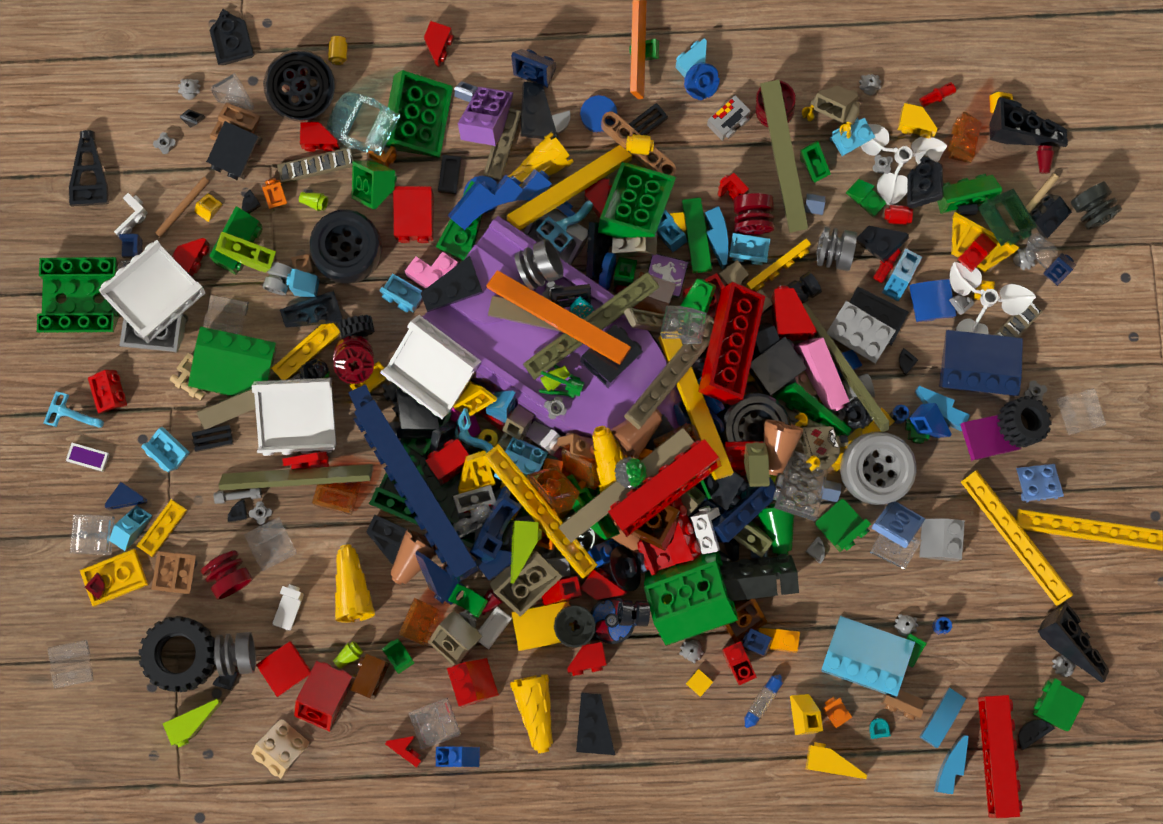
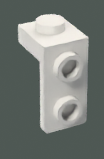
M127 193L123 197L135 212L114 231L118 237L119 234H130L132 228L146 218L148 212L141 206L143 202L136 195L132 197Z
M536 421L531 424L526 436L553 456L560 447L557 446V439L561 436L553 429L550 430Z
M710 506L698 509V513L691 517L701 553L717 552L720 548L711 520L719 516L720 512L718 507L711 509Z
M290 584L288 588L282 586L280 594L283 596L273 620V625L289 631L292 629L304 596L303 593L299 592V587Z

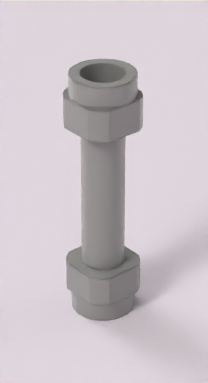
M251 488L250 490L229 493L224 491L215 492L214 502L215 504H223L227 500L249 497L251 499L262 498L261 488Z

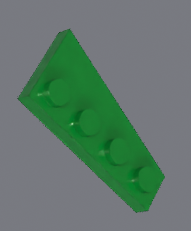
M473 181L470 182V184H469V186L467 187V189H466L464 195L466 194V192L471 188V186H472L475 182H473ZM483 214L476 218L466 230L450 219L435 247L463 261L475 245Z
M696 279L673 316L680 331L678 333L679 336L685 335L690 337L706 318L716 285L702 279Z
M796 382L777 390L772 396L777 401L781 399L787 403L786 407L790 410L795 408L804 413L808 419L827 425V427H833L836 436L845 434L849 436L852 431L843 420L836 417L830 409L824 407L818 402L817 398L811 396Z

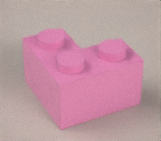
M444 252L439 255L432 266L415 256L405 270L408 278L426 289L457 266L458 262Z

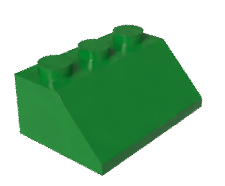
M353 161L352 199L371 209H376L394 190L397 182L395 170L375 161Z
M986 174L978 175L972 180L964 178L958 180L955 184H950V182L943 183V198L937 201L940 214L958 210L959 205L974 203L981 205L994 202L1002 192V187L993 175L987 176Z
M236 206L222 232L253 243L256 238L260 237L263 228H261L262 224L259 220ZM217 240L209 257L216 266L236 275L238 271L243 269L244 264L216 251Z

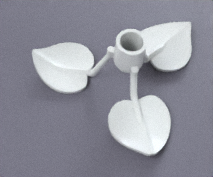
M868 124L875 138L860 146L862 150L872 156L878 155L881 149L883 151L895 152L894 158L899 163L895 174L884 173L877 182V190L880 196L886 201L887 205H894L907 193L908 179L903 175H898L903 164L915 156V160L919 165L920 159L924 155L938 162L947 145L936 138L919 137L912 143V150L907 146L899 149L885 148L884 146L889 142L888 131L881 125Z
M954 262L951 267L950 283L953 290L961 296L968 295L971 290L974 293L981 294L980 301L983 305L976 321L964 319L958 324L956 331L988 334V327L985 324L979 323L987 307L993 306L998 301L1002 302L1004 312L1009 315H1019L1028 308L1036 297L1027 288L1016 284H1008L1000 289V296H998L997 291L994 289L986 291L976 290L975 288L982 281V275L977 268L970 272L958 262Z

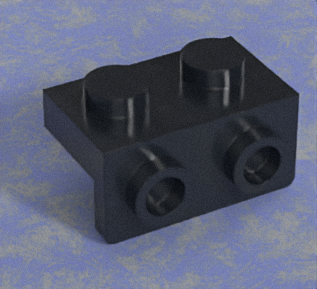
M1049 194L1042 199L1037 208L1029 213L1025 221L1033 224L1042 237L1048 239L1072 211L1061 196Z

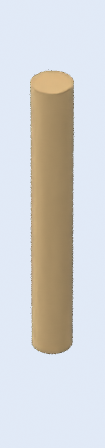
M1053 173L1018 215L1020 219L1025 220L1059 179L1056 174Z

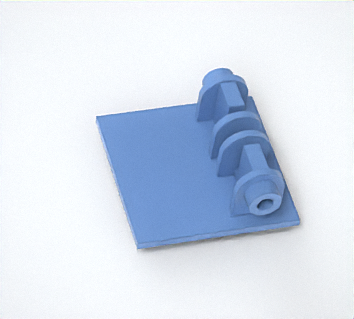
M1055 464L1016 468L1023 492L1021 493L1022 501L1027 503L1033 500L1040 501L1043 499L1044 501L1050 498L1058 499V497H1064Z

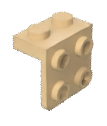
M279 720L256 743L251 754L257 762L264 764L271 774L282 779L291 764L308 748L309 741L284 720Z

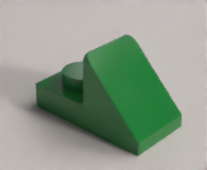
M818 141L801 149L800 161L806 165L810 178L814 183L831 174Z
M858 179L847 190L846 194L874 218L886 205V201L873 190L874 185Z

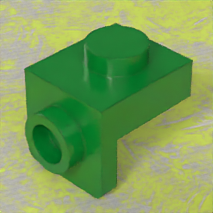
M646 40L645 61L659 59V40Z
M910 417L906 419L905 431H908V440H913L915 444H924V441L930 439L928 434L917 433Z
M399 639L389 642L382 649L398 674L415 663Z

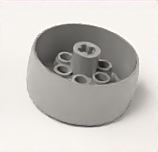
M870 432L857 437L847 446L840 462V474L847 490L860 501L873 505H885L902 498L912 487L917 473L916 460L911 448L901 438L886 432ZM875 450H877L879 453L878 457L876 458L872 456V453ZM888 455L892 458L890 463H887L885 460ZM866 459L867 462L865 467H863L864 460ZM875 463L878 464L876 466L879 467L878 471H873V465H875ZM889 470H892L894 472V475L891 478L887 475V472ZM865 473L870 476L868 481L864 477ZM877 479L883 481L882 486L879 487L876 484Z

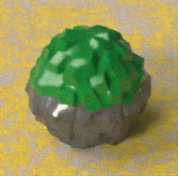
M627 457L616 464V480L625 488L633 489L637 487L647 476L646 466L639 459Z

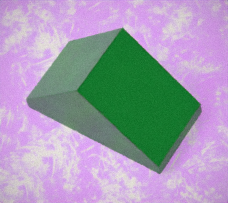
M618 258L614 275V286L623 285L628 287L633 283L637 260Z

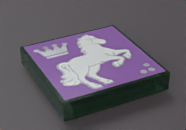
M656 253L655 256H651L648 272L652 276L677 284L672 297L680 299L689 261Z

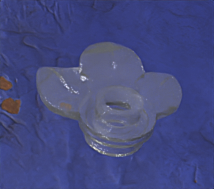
M1033 233L1027 240L1025 256L1028 262L1036 259L1047 269L1052 263V257L1058 256V251L1054 244L1045 240L1041 234Z

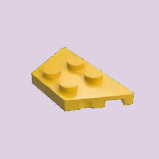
M956 212L953 214L952 255L959 258L982 233H985L997 244L990 254L976 267L977 269L986 272L1019 249L1018 246Z

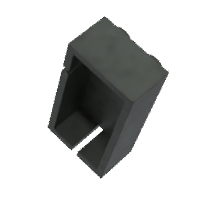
M780 554L777 557L770 558L763 556L753 560L741 559L737 562L723 561V565L720 566L727 595L731 601L778 596L776 579H780L781 595L799 593L798 572L792 555Z

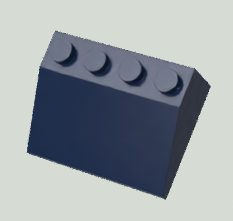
M946 330L939 387L1019 396L1022 378L1023 338Z

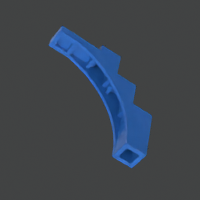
M534 169L521 184L513 175L511 178L505 175L492 191V187L486 182L480 183L476 180L448 216L466 230L476 218L493 207L513 201H530L542 194L552 184L548 181L550 176L543 170L538 172ZM567 201L557 207L567 217L575 214L571 210L573 206Z

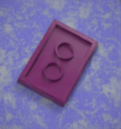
M998 415L960 424L971 461L1022 449L1021 447H1016V445H1010L1009 440H1004V435L999 432L1001 428L997 424V422H1000L997 419Z

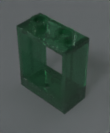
M1014 189L989 198L978 207L1001 246L1008 243L1011 246L1018 242L1020 238L1022 240L1027 239L1032 235L1031 231L1037 227ZM1005 206L1018 227V232L1012 234L997 210L998 207Z

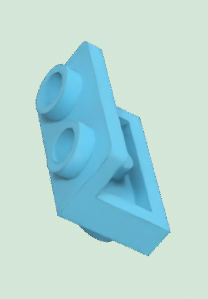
M857 118L854 125H851L852 135L848 139L846 136L847 131L843 132L842 136H840V128L832 132L833 136L829 140L834 142L841 156L848 154L875 138L865 118L861 120Z
M733 232L729 257H733V261L738 260L739 262H744V259L752 260L751 263L762 265L763 262L767 263L770 238Z
M393 273L384 288L381 287L380 289L384 300L392 303V301L399 304L398 307L405 312L411 311L414 313L422 300V290Z
M164 427L158 428L149 442L141 446L145 453L153 458L161 469L167 472L178 469L190 453Z

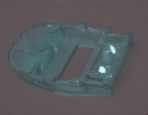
M347 92L335 104L327 122V130L337 141L343 143L348 148L358 149L366 153L373 151L381 156L400 115L374 98ZM363 102L380 109L365 143L347 136Z

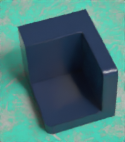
M119 234V239L122 241L121 256L123 258H133L142 253L143 240L138 234Z

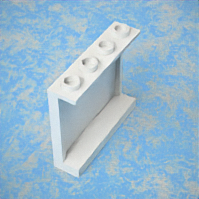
M158 240L148 244L140 255L134 256L125 268H120L111 280L105 281L99 289L102 296L147 343L205 294L203 287L160 245Z
M418 315L410 321L407 326L409 330L388 366L380 373L387 380L400 387L403 392L416 399L419 404L432 411L435 416L443 419L451 412L482 361Z
M332 378L254 381L252 393L255 396L259 445L257 453H263L264 456L274 455V452L290 455L295 451L309 454L316 450L329 453L335 449L336 433Z

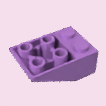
M478 87L458 122L461 140L496 146L504 130L513 92Z

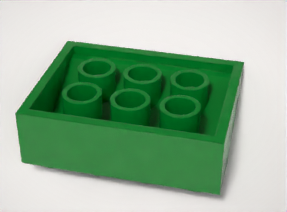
M404 70L394 74L381 146L386 148L393 146L396 151L439 158L453 86Z
M622 162L601 214L598 233L615 238L655 237L676 177Z
M200 326L188 387L235 396L252 389L254 381H269L277 350L276 342Z

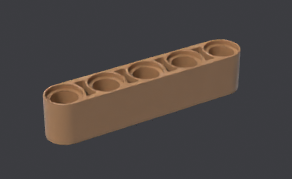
M606 112L601 120L602 130L625 150L627 138L621 137L619 132L625 131L629 136H632V134L640 135L616 113ZM612 119L615 124L609 126L605 123V120ZM653 147V152L649 151V155L630 153L647 169L663 173V168H669L671 170L669 175L674 176L676 172L674 163L655 147ZM648 156H655L657 161L654 163L650 162Z

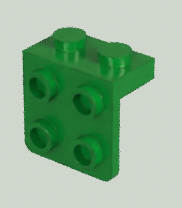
M841 499L815 522V525L834 547L841 552L843 549L848 551L856 543L853 540L858 536L860 538L864 537L870 531L868 527L871 523L867 519L863 521L844 499Z
M1049 679L1042 688L1043 693L1041 697L1036 700L1033 706L1034 711L1032 714L1063 731H1069L1085 699L1082 695L1061 685L1062 682L1058 679Z

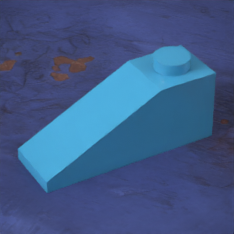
M514 391L495 392L494 396L497 397V400L487 406L486 414L506 423L507 418L516 408V392Z

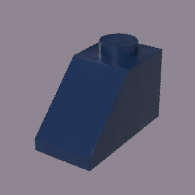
M499 550L495 559L490 562L484 563L478 558L474 562L486 578L491 581L511 565L512 552Z

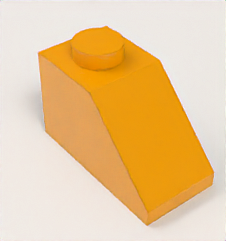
M759 628L760 633L773 638L770 650L798 652L800 632Z

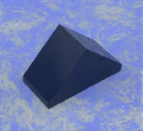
M120 482L106 501L105 508L114 510L148 502L146 498Z

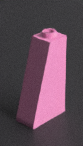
M824 338L807 339L794 345L793 349L795 352L800 354L805 360L804 365L807 367L805 372L824 407L833 409V411L844 408L843 404L850 401Z

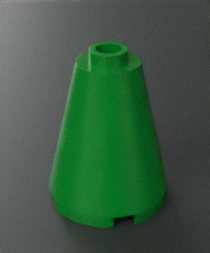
M790 502L769 504L768 508H764L758 514L764 532L773 541L770 546L772 552L777 553V556L780 554L788 555V551L792 550L795 502L791 504Z

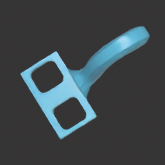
M586 201L575 215L566 217L561 221L555 222L548 216L536 231L545 239H548L561 253L573 239L566 232L567 227L584 219L591 211L593 203ZM547 221L554 225V229L549 235H546L541 230ZM563 233L568 238V241L560 248L555 244V239Z
M57 391L43 422L44 424L57 427L60 417L67 416L98 428H102L104 422L98 418H92L67 408L65 404L69 395ZM63 395L64 398L61 405H56L58 396ZM56 413L54 422L49 423L51 414Z
M464 408L456 421V439L460 442L462 440L470 446L481 448L487 453L494 446L485 440L474 438L470 435L468 429L471 422L468 409ZM464 416H466L467 420L466 425L464 423Z

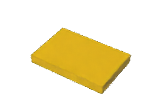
M136 549L79 570L85 586L97 572L104 579L105 592L101 600H98L87 590L93 607L149 585Z
M569 601L531 608L521 617L516 612H511L518 650L523 651L561 643L555 634L554 620L560 610L570 606ZM569 623L571 630L575 631L573 623Z

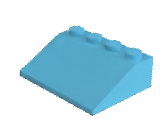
M840 616L821 672L897 698L915 642Z

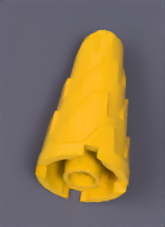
M550 132L508 177L511 178L513 175L522 184L534 169L538 172L543 170L550 176L566 166L569 167L574 161L572 158L567 161L570 155L556 137L551 140L554 135Z
M598 426L594 429L592 437L595 449L593 452L597 463L596 469L600 481L599 487L600 492H602L616 481V464L626 458V455H623L620 445L614 438L610 428Z
M342 545L337 551L335 620L337 622L350 623L355 622V619L359 618L360 621L370 619L375 616L370 591L367 589L365 575L362 573L358 554L352 545Z
M541 674V677L535 675L517 679L514 682L511 681L510 687L527 729L532 748L534 747V750H537L538 753L549 752V748L553 744L549 675Z

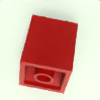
M395 186L393 190L395 240H398L400 243H409L410 240L417 241L418 243L433 241L434 194L432 187Z
M778 286L773 291L771 302L773 303V325L779 338L786 337V339L789 338L791 341L813 339L816 328L795 289L789 288V286Z
M487 658L468 661L447 668L459 707L463 708L499 696Z
M316 661L296 699L294 716L330 732L350 688L352 676L344 670L332 668L328 663Z

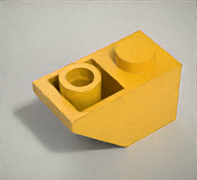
M904 103L897 130L908 135L914 133L920 135V137L934 138L938 128L924 108Z
M809 694L791 695L790 701L795 735L814 734L823 731L821 711Z

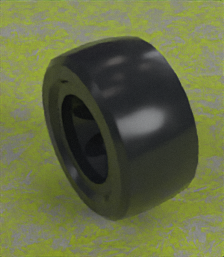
M290 50L280 54L268 66L263 81L264 94L271 108L280 116L297 122L308 121L320 116L330 106L335 93V79L331 68L320 56L306 50ZM301 69H307L308 73L306 76L300 74ZM292 71L294 74L293 78H287L286 73ZM312 79L316 80L317 85L315 87L310 85ZM300 81H303L305 88L298 91V87H295L296 82L300 83ZM287 84L289 86L288 92L282 90L283 85ZM306 93L313 95L311 100L305 98ZM292 96H298L299 101L293 103L291 100Z
M346 209L328 213L316 223L311 232L309 243L313 263L330 280L343 284L362 281L375 271L380 262L382 241L379 231L372 221L357 211ZM350 231L351 235L349 237H345L344 232ZM333 237L338 238V241L336 243L331 242V239ZM361 238L362 243L356 244V239ZM346 246H349L351 249L348 252L343 251L344 248L346 249ZM333 250L337 252L335 257L330 255V252Z
M758 392L744 393L743 400L732 406L725 403V409L717 415L724 424V431L718 434L724 449L725 442H748L750 439L754 442H764L760 439L761 434L764 433V426L761 423L763 419L781 421L791 426L785 408L776 399ZM752 411L756 412L755 418H751L750 413ZM750 424L752 425L751 428H753L752 432H748L747 427Z

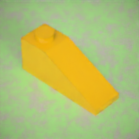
M470 383L465 387L453 408L462 413L464 408H467L470 417L495 402L497 397L482 386Z
M814 742V746L809 745L805 769L867 779V775L832 749L825 748L826 744Z

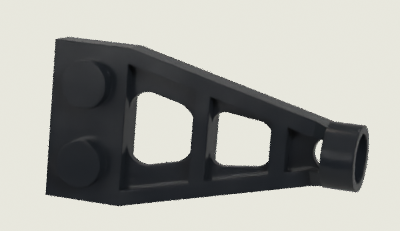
M91 130L80 131V139L69 183V205L74 207L109 204L108 184L96 147L95 132ZM84 153L93 154V165L82 166V155ZM84 171H93L97 179L95 185H80L81 175Z

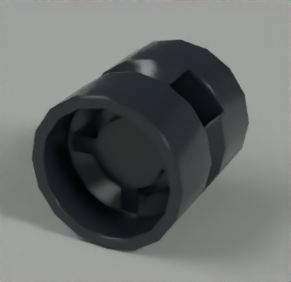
M811 272L802 275L799 281L794 280L786 285L789 288L795 289L802 304L808 301V297L814 298L822 292L818 281Z
M632 600L619 601L617 608L619 626H631L632 623L635 626H648L650 620V605L648 601H636L634 604Z

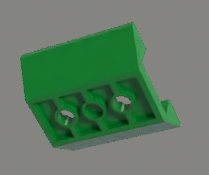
M116 257L39 258V277L43 280L42 313H37L36 332H114L119 319V313L105 298L102 303H96L95 298L101 294L99 292L101 285L116 275L118 271ZM62 294L66 295V301L59 304L57 301L58 297Z
M719 551L706 554L701 553L694 560L657 570L656 575H651L650 571L645 572L644 590L650 605L653 623L666 646L739 620L734 602L728 598L720 566L723 564ZM707 581L708 588L705 591H701L700 584ZM667 594L672 596V601L669 604L664 603V597Z

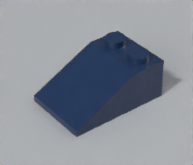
M520 49L512 53L513 75L533 83H540L543 87H549L556 70V62L548 56L541 57L530 49Z

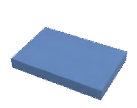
M895 501L886 506L873 524L872 529L900 546L907 548L924 523L925 518Z

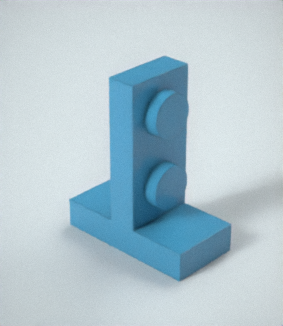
M905 248L882 293L899 301L911 281L922 256Z

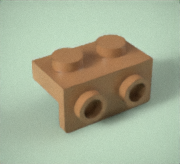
M566 433V436L557 439V446L569 448L571 454L596 460L593 452L595 450L593 439L590 437L579 436L576 433Z
M899 690L897 698L884 694L881 701L882 704L886 705L885 709L895 713L897 710L903 712L904 717L913 721L915 718H921L923 714L922 707L925 702L923 699Z

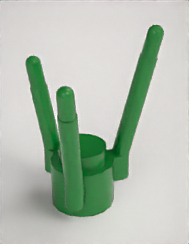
M558 365L553 366L555 369L561 368ZM541 371L542 375L566 384L565 390H568V392L540 389V393L568 396L570 398H573L574 395L580 396L584 382L580 381L579 377L571 374L569 376L571 379L565 380Z

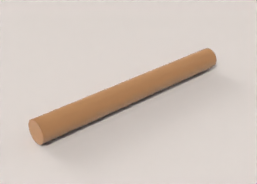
M203 177L157 229L155 232L157 236L161 238L209 183L206 177Z

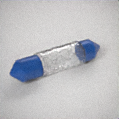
M780 674L771 676L753 701L744 717L746 728L755 726L776 697V693L783 684Z

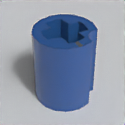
M898 405L892 410L890 417L895 421L894 423L901 424L908 418L909 409L905 405Z
M947 617L936 619L932 625L933 631L938 635L950 632L952 629L951 620Z

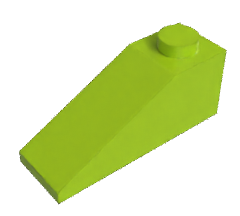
M221 232L215 249L250 268L264 273L271 269L276 251Z
M514 521L510 583H515L538 540H541L542 529L538 528L539 522Z
M216 699L163 723L171 746L178 745L179 748L189 744V739L194 738L222 704L221 700Z

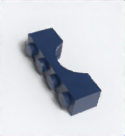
M769 478V486H749L746 490V496L739 504L729 511L720 514L712 521L718 542H729L780 494L771 478Z
M507 486L502 488L470 551L471 555L484 563L495 559L503 543L502 536L505 528L522 506Z

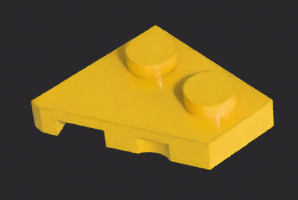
M485 450L466 456L458 486L459 494L489 485H496L491 468L483 458L486 454Z

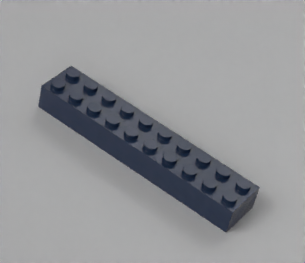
M375 400L355 410L356 417L354 421L361 433L363 431L366 432L364 437L370 448H376L373 452L381 465L385 463L386 467H384V470L390 480L393 481L395 479L397 482L394 486L401 498L403 496L406 497L404 502L411 514L416 513L417 516L414 518L420 529H426L427 533L425 536L432 547H437L435 552L441 563H447L448 566L445 568L451 579L454 580L456 578L459 583L478 571V567Z

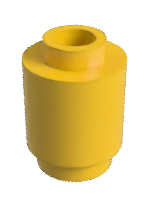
M333 36L331 41H329L328 60L334 65H342L347 61V42L345 37Z
M635 134L627 136L626 151L649 155V151L653 152L654 140H651V136Z
M491 429L483 430L479 435V439L482 440L492 437V440L488 443L493 446L499 442L497 434Z

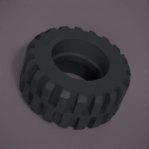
M182 616L164 618V621H158L152 629L149 628L146 631V638H142L140 642L143 645L142 649H139L138 655L141 656L139 664L144 669L143 674L150 679L149 682L163 690L171 692L194 690L198 688V685L204 684L207 681L206 678L214 672L212 669L215 665V638L211 636L208 628L193 619ZM175 636L189 638L196 650L192 666L181 673H173L167 670L161 658L164 645Z

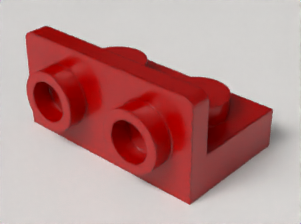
M735 173L730 176L728 174L720 180V186L718 187L719 197H722L729 191V196L733 200L735 197L748 194L749 188Z
M103 370L88 377L98 413L103 414L116 407L127 406L126 396L123 392L117 370Z
M316 452L282 459L283 466H291V469L329 467L327 452Z
M641 539L637 542L638 550L640 553H643L645 558V567L647 570H650L651 575H656L657 570L676 565L673 564L668 548L664 551Z

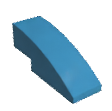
M718 206L705 212L704 218L710 228V231L707 232L708 243L723 270L726 268L728 258V235L724 217Z
M664 210L657 229V235L674 252L688 241L685 233L674 222L673 217Z
M921 386L916 388L915 394L923 404L936 403L947 425L962 431L960 424L967 422L970 414L953 408L955 400Z
M949 687L919 737L933 747L938 748L956 719L966 698Z
M960 736L947 753L940 767L934 792L953 794L956 775L964 776L969 736Z

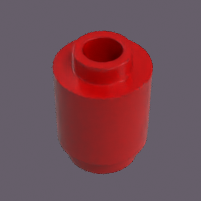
M889 205V208L885 209L884 219H887L889 224L906 225L907 223H912V208Z

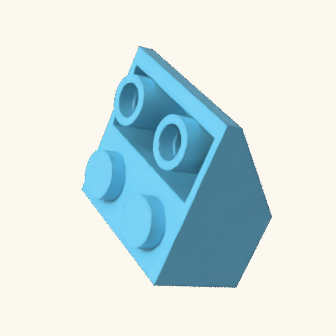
M512 437L505 452L533 485L548 452Z

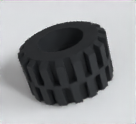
M1024 396L1006 403L1000 409L1001 414H998L997 418L1000 420V422H997L998 427L1001 428L999 432L1004 435V440H1009L1010 445H1016L1019 448L1043 441L1042 439H1045L1048 436L1047 433L1051 430L1049 426L1052 425V421L1049 420L1051 415L1047 412V406H1043V402L1041 400L1037 401V398L1034 396ZM1021 414L1027 420L1028 429L1022 424Z

